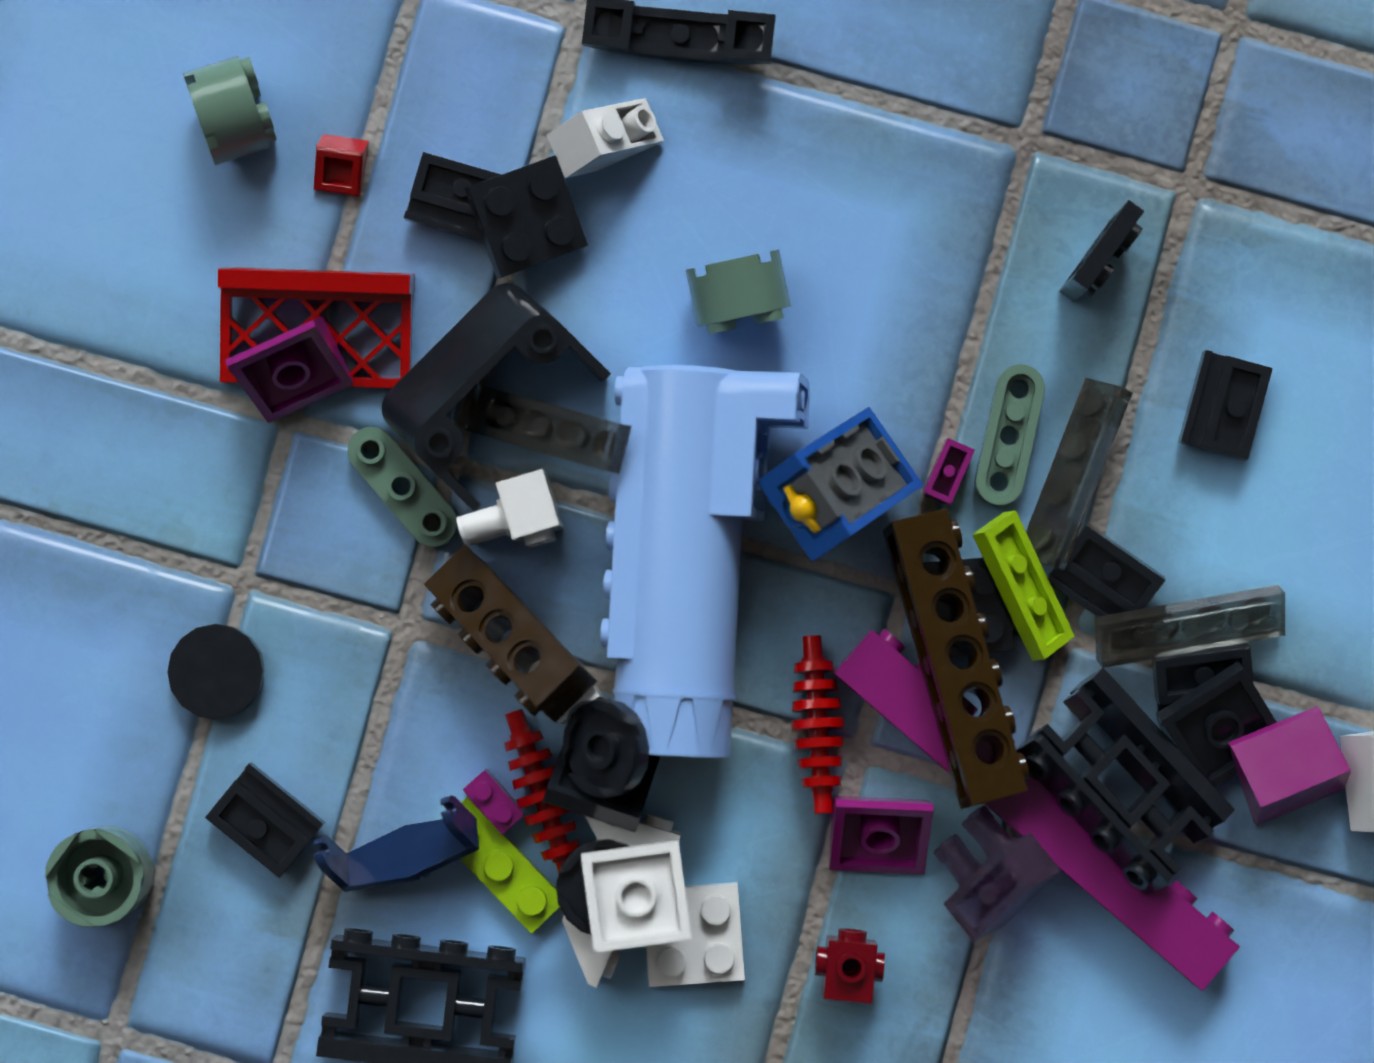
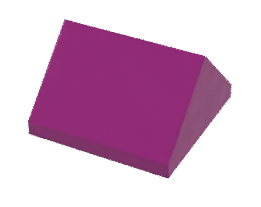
M324 317L314 319L225 360L228 369L268 423L354 385L351 374Z
M1317 706L1228 742L1245 798L1256 826L1345 790L1351 773L1346 759L1321 710Z
M832 795L833 813H831L829 870L925 874L934 812L933 803L920 799Z

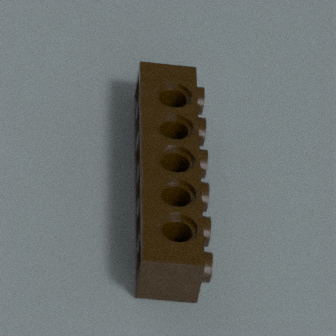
M947 508L892 521L883 530V535L960 809L1026 792L1028 790L1025 782L1029 781V768L1024 755L1017 753L1012 737V734L1016 733L1015 719L1010 707L1003 706L998 688L1002 687L1001 670L997 661L990 659L985 642L989 639L987 621L982 612L977 613L972 594L976 592L975 579L970 567L963 565L959 551L963 543L960 527L956 520H950ZM923 554H932L940 560L942 564L941 575H932L924 569L922 564ZM937 600H945L953 606L955 610L953 622H946L939 618L935 610ZM951 646H958L966 652L968 656V666L966 669H959L950 662L949 649ZM965 692L972 693L979 698L982 708L978 717L971 716L964 710L962 698ZM979 739L988 741L994 748L995 757L991 764L982 762L976 755L975 747Z

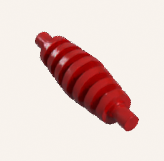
M809 635L802 637L804 658H801V662L794 663V674H805V681L793 683V693H806V700L792 702V712H807L808 719L791 721V729L796 732H809V738L793 740L795 750H810V758L797 759L799 769H811L812 777L801 778L802 787L810 788V793H813L814 814L833 813L832 791H834V787L841 786L842 776H831L830 768L842 767L843 756H829V749L841 748L844 742V737H828V730L844 728V718L827 717L826 711L842 709L839 698H825V692L838 690L835 679H824V673L834 671L833 661L825 660L822 654L821 635Z
M522 708L505 714L511 732L509 736L510 741L504 742L505 750L508 752L516 749L519 756L517 759L508 761L509 770L512 771L523 767L525 773L524 777L512 780L513 789L516 790L529 785L531 794L516 799L519 809L532 804L536 805L538 812L523 818L527 826L539 822L542 823L544 830L532 834V837L536 844L548 840L550 848L540 853L544 861L551 859L552 863L556 864L559 873L563 862L574 849L580 847L579 839L568 842L566 833L577 828L575 820L563 824L559 815L570 811L543 802L548 786L547 778L551 777L555 766L543 769L540 760L552 757L553 755L549 747L537 751L534 742L543 740L544 737L540 730L533 732L532 728L529 729Z

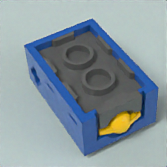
M867 407L803 447L757 480V483L766 494L769 503L777 510L793 533L796 542L804 549L812 562L924 485L870 407Z

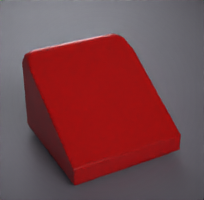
M329 134L322 135L316 145L313 190L360 197L369 142L367 140Z

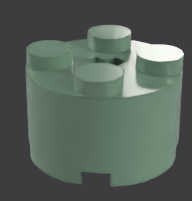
M236 56L183 73L215 166L270 148L269 143L277 140L266 103L263 102L257 105L254 99L261 97V93L249 57L240 60Z
M779 250L770 251L771 261L761 263L759 254L705 265L707 274L705 276L697 277L695 268L685 270L697 326L706 325L708 334L736 329L735 319L754 315L755 324L784 318L782 308L790 307L791 304Z
M115 826L90 828L67 837L53 850L45 871L49 892L48 897L57 913L75 925L81 927L109 925L131 915L145 902L153 884L155 863L142 841L131 832ZM103 867L106 871L104 878L107 882L98 886L94 882L97 878V873L92 869Z

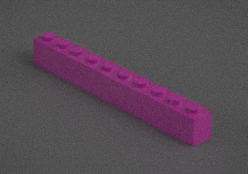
M872 629L868 630L832 673L951 775L920 663L918 662L914 666L900 653L906 647L886 629H883L879 635ZM963 696L962 705L964 710L969 715L974 716L978 709ZM979 739L975 747L976 755L982 762L991 764L995 757L994 748L988 741ZM1030 776L1029 781L1025 782L1028 791L984 803V805L1200 990L1203 991L1240 948L1238 944L1229 938L1235 930L1214 912H1211L1207 918L1192 906L1198 898L1177 880L1171 886L1167 885L1148 895L1143 894L1139 889L1129 884L1123 875V871L1106 853L1093 845L1089 834L1073 817L1068 816L1059 808L1056 799L1040 781Z

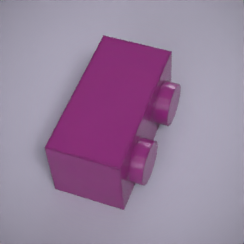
M950 438L945 439L921 494L947 506L951 505L975 449Z
M488 769L481 772L462 789L501 834L505 833L526 814L523 808L519 809L516 800Z

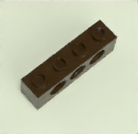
M466 544L424 583L426 588L436 597L430 604L434 610L450 625L455 620L460 623L463 629L458 633V636L477 655L484 650L492 658L486 664L488 669L503 684L507 685L512 680L520 690L514 697L534 717L542 711L556 723L597 682L496 573ZM483 600L481 606L477 610L473 611L475 606ZM511 630L510 635L504 641L501 642V639L504 636V634ZM540 660L538 667L529 673L531 666Z

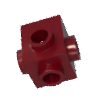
M839 928L838 936L827 935L826 947L817 946L814 974L816 976H823L821 989L823 999L872 1004L874 981H883L885 953L877 952L878 945L875 940L867 939V931ZM847 959L857 960L854 968L849 970L842 968L843 963Z

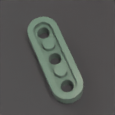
M1014 365L1006 369L997 379L974 479L975 490L978 496L984 502L993 506H1003L1013 502L1019 497L1024 487L1045 393V384L1042 376L1036 369L1028 365ZM1013 382H1022L1026 386L1027 394L1024 398L1018 399L1011 394L1010 387ZM1008 427L1016 432L1017 439L1014 444L1007 445L1001 441L1000 432L1003 428ZM997 473L1005 477L1006 487L1003 491H995L990 486V478L993 474Z
M365 427L358 430L351 437L348 444V457L355 469L419 543L429 547H440L449 543L458 530L457 514L450 504L389 433L378 427ZM368 442H376L379 445L380 452L374 459H367L363 454V448ZM399 478H407L411 485L409 492L402 496L397 495L394 491L395 481ZM430 514H437L441 518V526L434 532H429L424 525L426 517Z

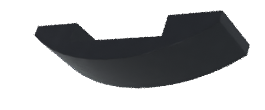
M587 0L582 45L621 54L673 61L710 64H771L776 14L728 10V14L636 6L634 1Z

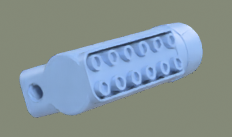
M686 365L627 367L624 376H617L615 381L616 405H621L620 425L615 424L612 431V451L614 454H618L617 473H612L610 476L609 498L611 502H616L615 521H609L606 531V546L608 550L613 551L612 570H606L603 582L604 598L610 599L609 619L604 618L602 621L600 634L601 646L607 648V658H617L612 693L615 694V701L625 703L637 713L646 729L649 754L728 758L730 757L733 700H736L735 656L743 522L765 523L767 497L757 483V480L768 473L770 428L808 429L810 407L809 380L802 373L735 371Z

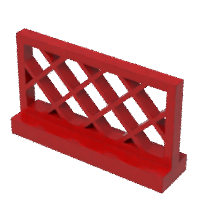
M242 267L218 268V288H221L220 382L239 383L228 369L225 360L232 357V352L244 340L252 348L259 345L250 334L268 317L283 333L290 331V328L274 313L287 299H298L312 314L301 325L324 317L321 313L334 301H346L359 315L341 334L324 317L332 336L335 338L336 345L340 343L359 363L350 371L354 385L349 387L393 388L411 370L413 293L415 292V273ZM233 297L251 298L264 312L247 330L232 317ZM261 298H274L278 300L269 307ZM309 300L326 301L316 309ZM356 301L373 303L364 311ZM382 302L401 303V324L387 335L369 314ZM363 320L383 340L365 358L345 339ZM232 327L240 335L233 343ZM400 331L401 349L392 341ZM386 345L400 358V378L381 377L368 363ZM364 368L371 377H359L354 375L360 369Z

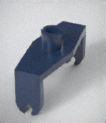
M450 795L440 800L441 806L443 805L446 808V811L441 812L442 819L404 825L348 853L342 850L331 838L323 836L315 839L313 842L314 846H317L320 850L314 853V857L320 870L344 892L420 880L421 877L426 878L433 871L479 850L477 818L454 795Z

